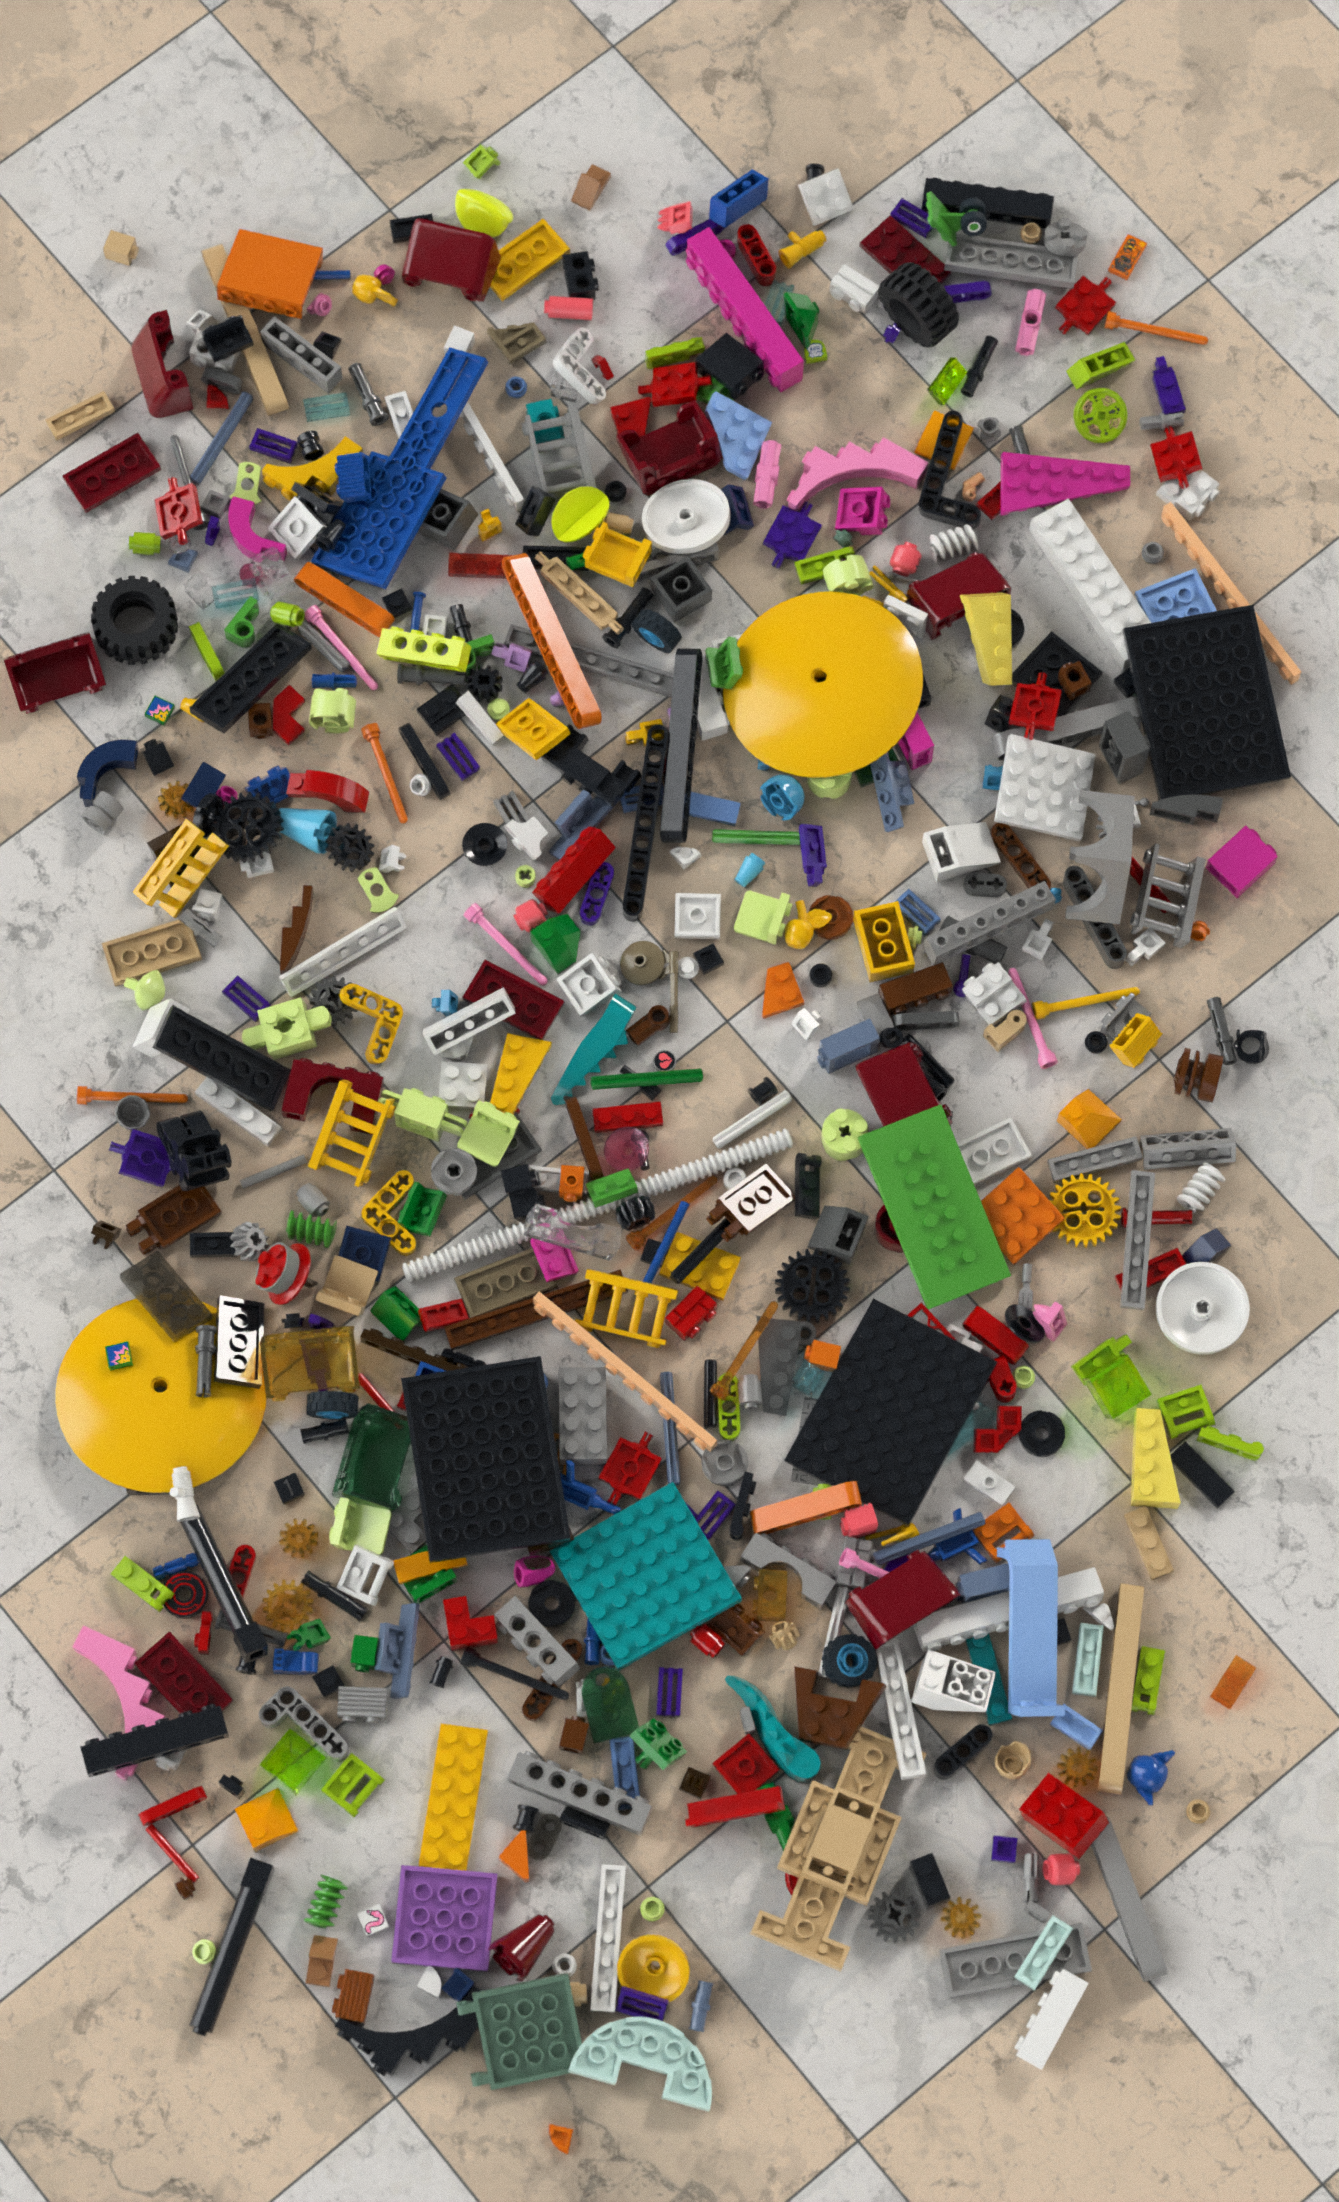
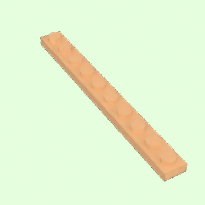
M1172 502L1166 504L1163 507L1161 516L1164 524L1167 527H1171L1175 532V538L1188 549L1187 552L1190 558L1198 562L1201 566V572L1206 578L1209 577L1216 592L1224 596L1229 609L1250 605ZM1255 612L1262 646L1266 651L1265 654L1268 660L1276 664L1281 677L1284 680H1288L1292 685L1299 680L1300 669Z
M540 1291L533 1297L534 1309L543 1317L547 1315L553 1320L551 1323L558 1330L562 1331L564 1329L570 1334L569 1338L578 1346L582 1344L588 1349L587 1353L591 1358L596 1361L600 1359L606 1364L604 1367H606L609 1373L614 1376L618 1374L628 1389L632 1391L634 1389L641 1394L640 1398L650 1406L652 1404L659 1409L658 1413L664 1419L674 1421L677 1424L676 1428L682 1434L692 1436L695 1439L694 1443L703 1451L707 1449L711 1452L717 1446V1440Z

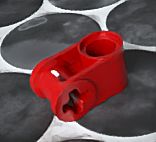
M1004 1355L993 1359L998 1364L988 1383L998 1401L1009 1403L1015 1397L1017 1385ZM1002 1387L1010 1389L1009 1393H1007L1005 1390H1002Z

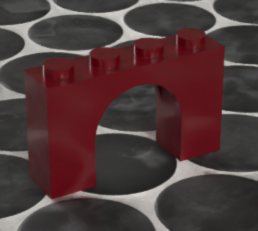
M307 1058L293 1059L281 1110L282 1116L305 1122L313 1093L322 1085L328 1083L339 1084V1081L344 1079L353 1083L351 1087L354 1090L353 1092L378 1102L384 1088V1078L379 1073L373 1071L362 1073L352 1067L342 1069L327 1062L321 1065L313 1063L312 1060ZM354 1102L351 1116L375 1125L378 1112ZM349 1125L350 1131L373 1135Z

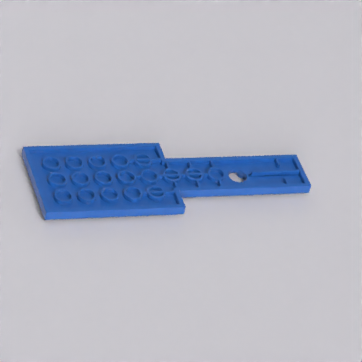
M449 347L391 455L386 456L371 451L368 456L372 499L350 503L343 502L333 522L335 519H339L344 522L346 528L335 548L326 552L318 547L311 563L321 569L387 589L447 479L444 473L431 470V467L489 362L486 358ZM443 404L447 405V411L443 416H433L434 408H439Z

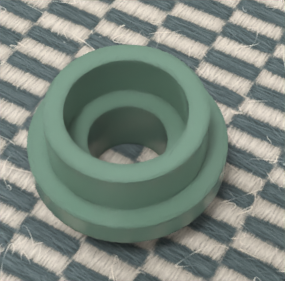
M845 529L842 531L836 530V535L833 538L843 548L854 545L851 541L853 537Z

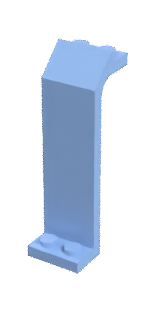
M1050 1539L1005 1540V1547H997V1557L1007 1560L1010 1571L1008 1713L1018 1717L1065 1716V1706L1057 1704L1058 1564Z

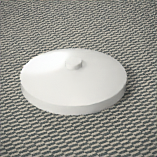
M697 479L679 480L663 486L649 498L642 513V524L648 540L652 541V544L658 549L672 554H690L710 547L723 536L730 522V508L725 494L717 486Z
M1194 1262L1179 1267L1165 1279L1156 1299V1317L1164 1335L1180 1349L1194 1354H1213L1230 1347L1243 1333L1249 1318V1298L1243 1284L1228 1269L1214 1263Z

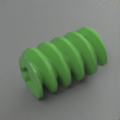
M291 1210L286 1227L288 1239L293 1240L297 1236L298 1242H302L306 1238L307 1244H311L314 1240L316 1246H320L323 1242L324 1247L329 1248L336 1234L337 1220L333 1226H330L329 1218L326 1219L324 1224H321L320 1216L317 1217L315 1222H312L311 1214L308 1215L306 1220H303L302 1212L299 1213L297 1218H294V1211Z
M320 1875L325 1881H318L317 1886L322 1890L314 1891V1895L318 1899L311 1900L310 1904L315 1909L307 1910V1913L312 1918H305L304 1922L326 1929V1927H334L335 1924L329 1919L338 1917L333 1908H341V1905L336 1900L344 1899V1896L339 1891L347 1890L348 1887L339 1880Z

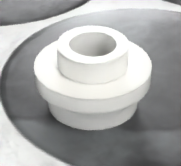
M417 774L410 781V789L418 796H426L431 790V781L425 774Z
M560 1954L554 1959L553 1971L556 1975L568 1973V1976L571 1977L576 1972L577 1963L570 1954ZM562 1962H567L569 1964V1969L565 1971L560 1968V1964Z

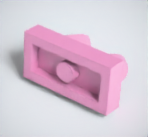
M1054 1302L1051 1307L1035 1304L1033 1315L1040 1325L1044 1327L1046 1337L1054 1342L1067 1325L1063 1306L1057 1302Z

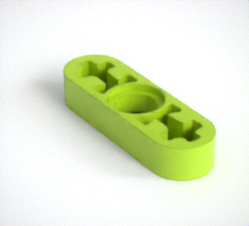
M199 622L188 626L189 631L212 677L217 681L225 672Z
M724 1373L719 1377L717 1384L719 1434L722 1439L734 1441L740 1435L738 1379L732 1373ZM726 1379H730V1382L735 1384L731 1386L730 1393L731 1395L735 1394L736 1397L726 1396V1386L721 1385L725 1383ZM727 1401H731L735 1404L736 1409L732 1413H726L723 1411L722 1405ZM736 1417L737 1420L732 1419V1428L736 1429V1431H733L732 1435H728L727 1431H723V1429H727V1419Z

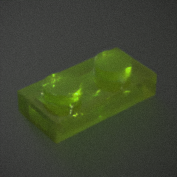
M956 357L949 358L927 389L939 405L946 404L966 376V369Z

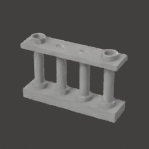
M577 404L568 406V413H565L564 416L531 423L530 415H526L525 422L521 423L524 436L528 435L540 485L538 488L551 495L568 492L583 486L596 488ZM562 425L571 426L572 434L568 438L536 444L534 431ZM568 446L576 447L578 456H574V459L541 466L539 453ZM575 467L581 469L583 477H580L579 480L546 487L543 474Z
M1155 843L1149 850L1145 851L1143 856L1145 867L1136 911L1132 914L1130 925H1133L1131 933L1136 934L1143 926L1171 934L1175 938L1173 946L1183 948L1190 941L1206 859L1197 856L1186 864L1158 855L1160 845ZM1156 864L1185 872V875H1187L1186 883L1180 884L1154 876ZM1155 885L1181 893V896H1183L1182 904L1176 905L1150 897L1151 886ZM1147 905L1175 913L1179 917L1178 924L1172 926L1146 918Z

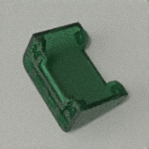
M369 1403L358 1409V1416L353 1418L334 1483L332 1497L338 1499L340 1497L347 1498L357 1504L390 1511L399 1508L402 1495H400V1490L397 1489L409 1445H411L407 1416Z

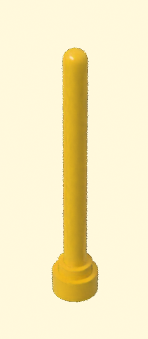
M1131 987L1049 1004L1042 1000L1032 1002V1010L1036 1020L1045 1018L1050 1012L1117 1000L1122 996L1128 997L1131 992L1137 996L1140 993V989L1138 987Z

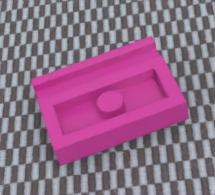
M562 1230L533 1237L530 1240L546 1282L562 1279L569 1275H576L579 1272Z

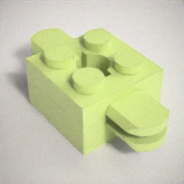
M300 997L257 1010L261 1024L245 1029L242 1033V1041L254 1050L267 1046L268 1053L276 1060L317 1047L314 1031L329 1027L332 1022V1016L324 1006L308 1010L307 1005Z
M404 1088L402 1095L383 1090L381 1093L383 1098L378 1100V1102L385 1104L386 1099H395L393 1105L396 1106L394 1116L397 1127L439 1142L443 1131L461 1136L464 1132L462 1128H466L468 1124L465 1119L449 1114L448 1105L443 1099L436 1096L432 1098L427 1097L422 1091L411 1088V1090Z

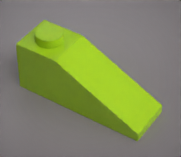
M1122 342L1079 359L1066 372L1077 390L1131 364L1135 359L1126 343Z

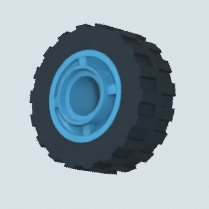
M643 608L632 622V627L639 637L664 653H671L682 638L681 633L671 622L651 609Z
M339 1391L311 1392L307 1394L306 1414L310 1417L322 1419L355 1418L358 1416L359 1396Z
M846 1634L835 1637L823 1650L824 1654L821 1661H823L822 1668L825 1671V1675L833 1684L836 1683L839 1687L850 1688L860 1686L862 1679L868 1680L874 1675L873 1672L877 1667L876 1651L863 1636ZM847 1655H850L853 1660L851 1667L846 1663Z

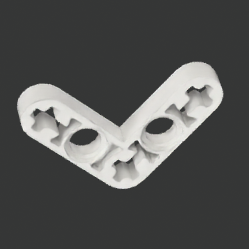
M580 327L571 334L553 359V366L589 403L597 405L605 399L606 391L578 362L593 341L590 331ZM570 347L576 351V355L571 352ZM576 374L582 378L583 382L578 380Z

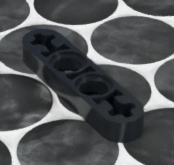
M410 723L399 727V732L423 774L429 777L431 787L439 800L450 796L451 794L445 781Z

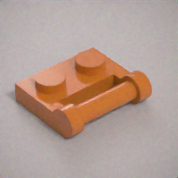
M1010 1502L986 1518L985 1525L973 1529L977 1540L995 1563L1001 1561L1002 1558L997 1557V1549L992 1544L1016 1527L1021 1531L1010 1540H1025L1034 1537L1033 1531L1025 1524Z

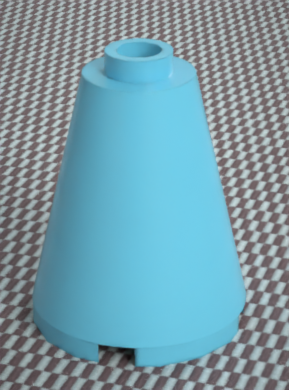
M279 809L281 812L279 816L284 820V822L280 823L284 828L283 831H279L280 833L317 854L327 852L325 848L329 844L326 843V839L330 836L332 828H337L335 812L320 809Z

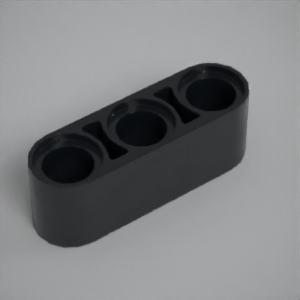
M984 1724L975 1726L939 1756L933 1768L936 1777L948 1780L986 1749L992 1740L993 1734L991 1729ZM984 1732L987 1735V1741L978 1742L975 1738V1733ZM966 1747L969 1750V1756L965 1758L960 1757L957 1754V1748ZM941 1762H947L951 1766V1771L948 1773L941 1772L938 1765Z

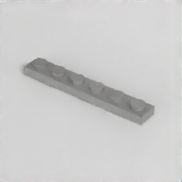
M1131 1171L1120 1308L1145 1309L1155 1183L1154 1172Z

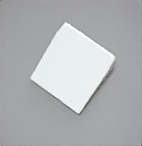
M198 310L185 323L195 334L197 330L203 331L210 325L218 324L213 315L202 310Z

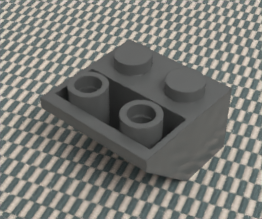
M824 1205L807 1248L814 1251L818 1249V1252L822 1254L825 1251L827 1256L832 1257L835 1255V1259L851 1264L866 1228L868 1215L847 1207Z

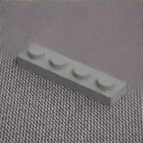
M1135 1136L1048 1159L1047 1163L1053 1182L1057 1183L1061 1182L1062 1179H1070L1071 1175L1076 1178L1080 1176V1173L1084 1176L1141 1161L1143 1156Z

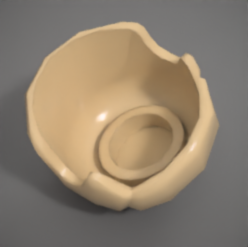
M1013 1741L1006 1746L1002 1745L995 1756V1768L1001 1776L1009 1779L1023 1777L1031 1767V1752L1025 1744L1019 1741Z

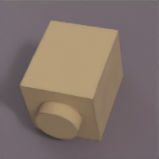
M110 230L103 250L106 259L130 266L132 259H136L139 247H137L135 237Z

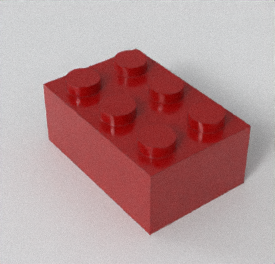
M1049 1772L1019 1808L1025 1821L1078 1859L1082 1857L1109 1823L1102 1810Z

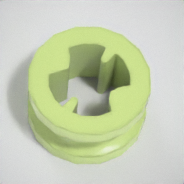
M528 865L520 866L515 873L516 883L522 888L531 887L536 879L535 870ZM523 873L526 875L527 873H530V879L528 880L525 878L524 880H521V874Z

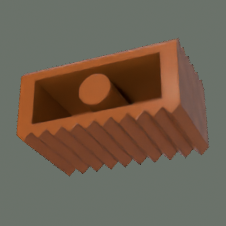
M345 1969L344 1974L339 1975L337 1988L341 1989L339 1999L334 1998L332 2013H336L335 2018L337 2020L341 2018L347 2022L365 2025L375 1979L374 1974Z

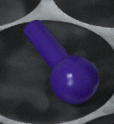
M962 954L959 980L953 985L954 994L961 998L966 997L962 988L965 987L963 984L968 979L971 955Z

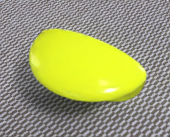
M460 189L457 191L455 210L461 225L465 229L485 233L494 238L503 233L508 224L513 221L511 210L499 199L485 192L473 189Z
M589 486L578 487L566 493L558 501L552 514L551 525L555 537L561 542L569 543L580 540L592 533L603 522L609 511L610 502L608 497L601 490Z

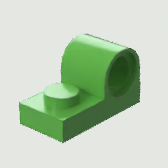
M250 596L224 629L226 639L239 647L247 648L255 642L254 627L250 621H254L259 614L258 600ZM243 631L249 632L247 636L239 635Z
M492 634L466 642L471 646L469 656L471 663L467 665L466 676H470L471 669L476 670L477 656L484 657L492 653L493 646H495Z

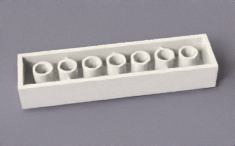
M1067 499L1032 518L1029 531L1123 671L1130 667L1122 632L1123 628L1149 624L1151 622L1071 501Z

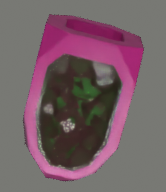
M540 1555L523 1557L516 1560L513 1571L515 1582L519 1588L537 1585L543 1582L544 1579L552 1576L555 1572V1564L550 1558Z

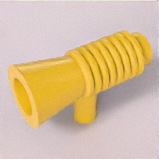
M819 230L813 231L801 239L794 231H791L787 237L794 244L778 250V255L784 266L790 269L802 257H806L822 247L824 242L827 241L826 236Z

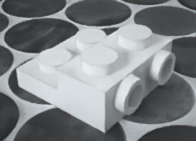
M1196 471L1186 476L1189 486L1186 488L1183 482L1185 489L1180 488L1178 479L1167 480L1158 489L1156 496L1167 504L1172 502L1179 513L1189 521L1194 516L1199 517L1206 508L1204 505L1208 501H1214L1219 494V483L1204 471H1201V473Z
M591 953L557 978L558 983L582 1017L598 1005L607 1003L613 998L615 993L619 994L622 992L619 988L621 985L620 979L614 973L610 974L607 969L610 965L603 955L599 956Z
M999 962L995 965L993 963L986 965L982 969L983 974L977 978L974 976L970 977L964 982L963 985L965 987L962 988L966 998L988 1026L990 1024L995 1026L1007 1017L1009 1012L1018 1009L1027 1002L1025 996L1013 983L1011 977Z

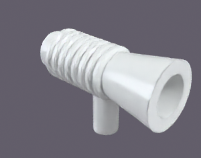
M186 1466L174 1468L172 1474L174 1487L170 1489V1495L177 1500V1522L200 1518L193 1498L194 1491L192 1479L190 1478L191 1473L187 1470Z

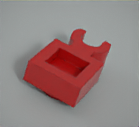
M202 1611L200 1633H195L194 1647L198 1648L200 1655H209L211 1626L213 1621V1614L210 1611Z

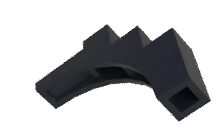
M474 1986L463 2001L473 2000L472 1993L482 1990ZM457 2007L432 2024L409 2031H372L357 2027L341 2018L338 2019L334 2026L338 2030L337 2035L347 2042L350 2039L359 2043L357 2048L368 2055L371 2052L374 2053L370 2060L374 2065L372 2069L384 2077L386 2074L391 2076L394 2074L407 2051L410 2052L409 2057L415 2062L422 2064L424 2061L429 2064L444 2039L447 2041L445 2045L452 2050L458 2052L461 2049L465 2052L479 2029L476 2012L459 2015Z

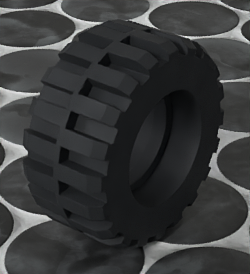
M912 262L903 263L880 283L878 294L880 295L879 299L883 303L884 310L887 311L890 319L897 323V326L913 342L919 343L923 347H934L957 327L959 312L957 311L956 304L952 301V297L946 292L945 287L938 282V279L920 265Z
M135 575L128 576L126 580H122V577L115 579V584H107L105 592L100 591L96 596L97 602H93L91 622L98 645L101 649H104L106 655L109 657L115 656V660L120 663L127 660L128 665H135V662L141 661L142 665L147 664L148 659L157 660L160 658L159 653L165 654L169 650L168 644L174 643L176 639L175 633L178 632V617L172 597L169 596V592L165 587L160 588V583L155 580L149 582L148 577L141 576L140 579H136ZM141 606L155 613L156 618L151 627L139 634H125L114 626L116 617L129 607Z

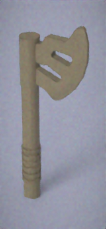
M661 950L665 958V964H669V966L664 968L659 979L663 980L666 975L670 974V1033H678L679 952L670 951L668 954L666 950Z

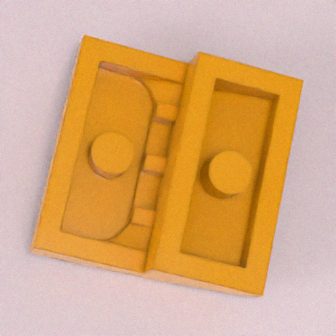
M934 410L915 449L916 454L931 460L945 416L944 414ZM955 419L947 422L950 427H956L959 424ZM965 423L962 425V431L950 468L952 470H955L960 461L964 448L974 430V427ZM944 440L941 442V445L948 448L953 443L949 440ZM939 460V461L936 462V463H939V464H941V465H943V466H946V465H947V464H946L944 461H942V460Z

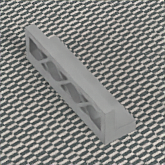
M717 543L704 550L690 554H672L658 548L654 549L649 556L651 559L647 560L637 582L651 579L654 575L689 556L695 566L718 560L719 549ZM660 554L667 556L654 560L655 557Z
M1231 1128L1140 1136L1144 1170L1203 1165V1163L1236 1162V1141Z

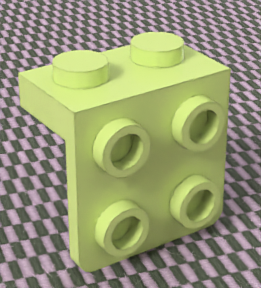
M746 891L734 925V931L776 945L778 937H782L785 931L786 924L783 923L785 916L789 917L793 904L790 903V895L781 893L780 899H776L754 891Z
M478 1100L473 1115L457 1143V1148L496 1167L512 1141L520 1121L509 1112L503 1113L497 1110L492 1103L487 1101L483 1103Z
M340 1497L339 1504L336 1505L334 1510V1526L331 1527L329 1532L330 1544L338 1549L352 1551L354 1545H359L378 1555H382L392 1512L385 1508L356 1504L350 1499Z

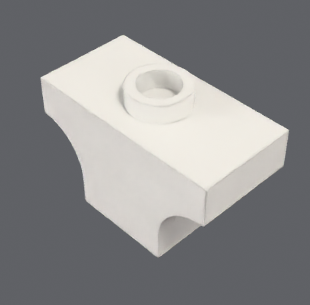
M534 816L524 823H518L512 819L504 826L514 838L512 843L518 850L521 851L523 849L532 860L537 859L542 854L540 842L548 832Z

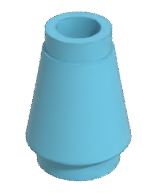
M751 853L745 857L734 880L741 886L746 887L764 870L763 866L766 863L757 855Z

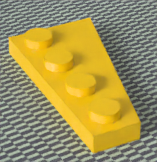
M507 1033L490 1101L497 1110L514 1115L523 1099L525 1091L532 1083L537 1070L541 1067L544 1057L551 1049L552 1042Z

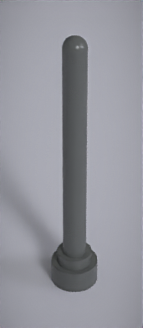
M172 435L170 441L185 486L192 483V479L190 478L179 437ZM201 511L203 523L193 527V530L199 531L207 528L209 520L203 511Z

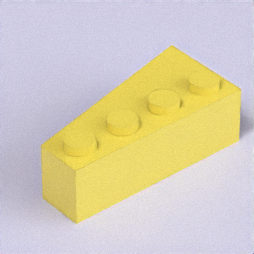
M1006 593L960 595L966 612V621L971 632V641L975 647V656L982 683L990 686L1012 684L1011 595Z
M1137 1408L1134 1413L1131 1506L1178 1509L1181 1502L1160 1409Z

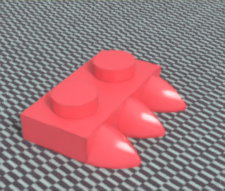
M691 201L670 206L658 212L662 216L658 219V222L662 223L657 226L658 229L671 232V234H682L692 229L693 207Z

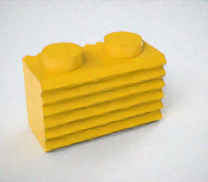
M1136 1013L1132 1020L1126 1024L1124 1030L1112 1041L1110 1048L1122 1064L1135 1068L1143 1062L1144 1056L1148 1051L1158 1044V1039L1163 1033L1160 1032L1161 1030L1158 1029L1149 1016Z

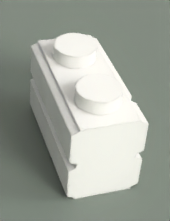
M845 264L830 282L829 291L836 300H844L849 303V307L856 312L861 311L866 314L879 297V285Z

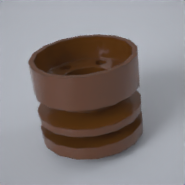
M1185 1047L1175 1071L1174 1094L1180 1095L1182 1087L1187 1086L1185 1097H1189L1193 1088L1198 1089V1100L1213 1103L1220 1078L1223 1056L1208 1053L1205 1061L1201 1062L1200 1051L1196 1050L1192 1060L1189 1059L1191 1049Z

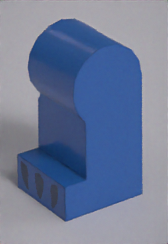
M274 1648L273 1672L274 1674L295 1675L317 1674L319 1654Z

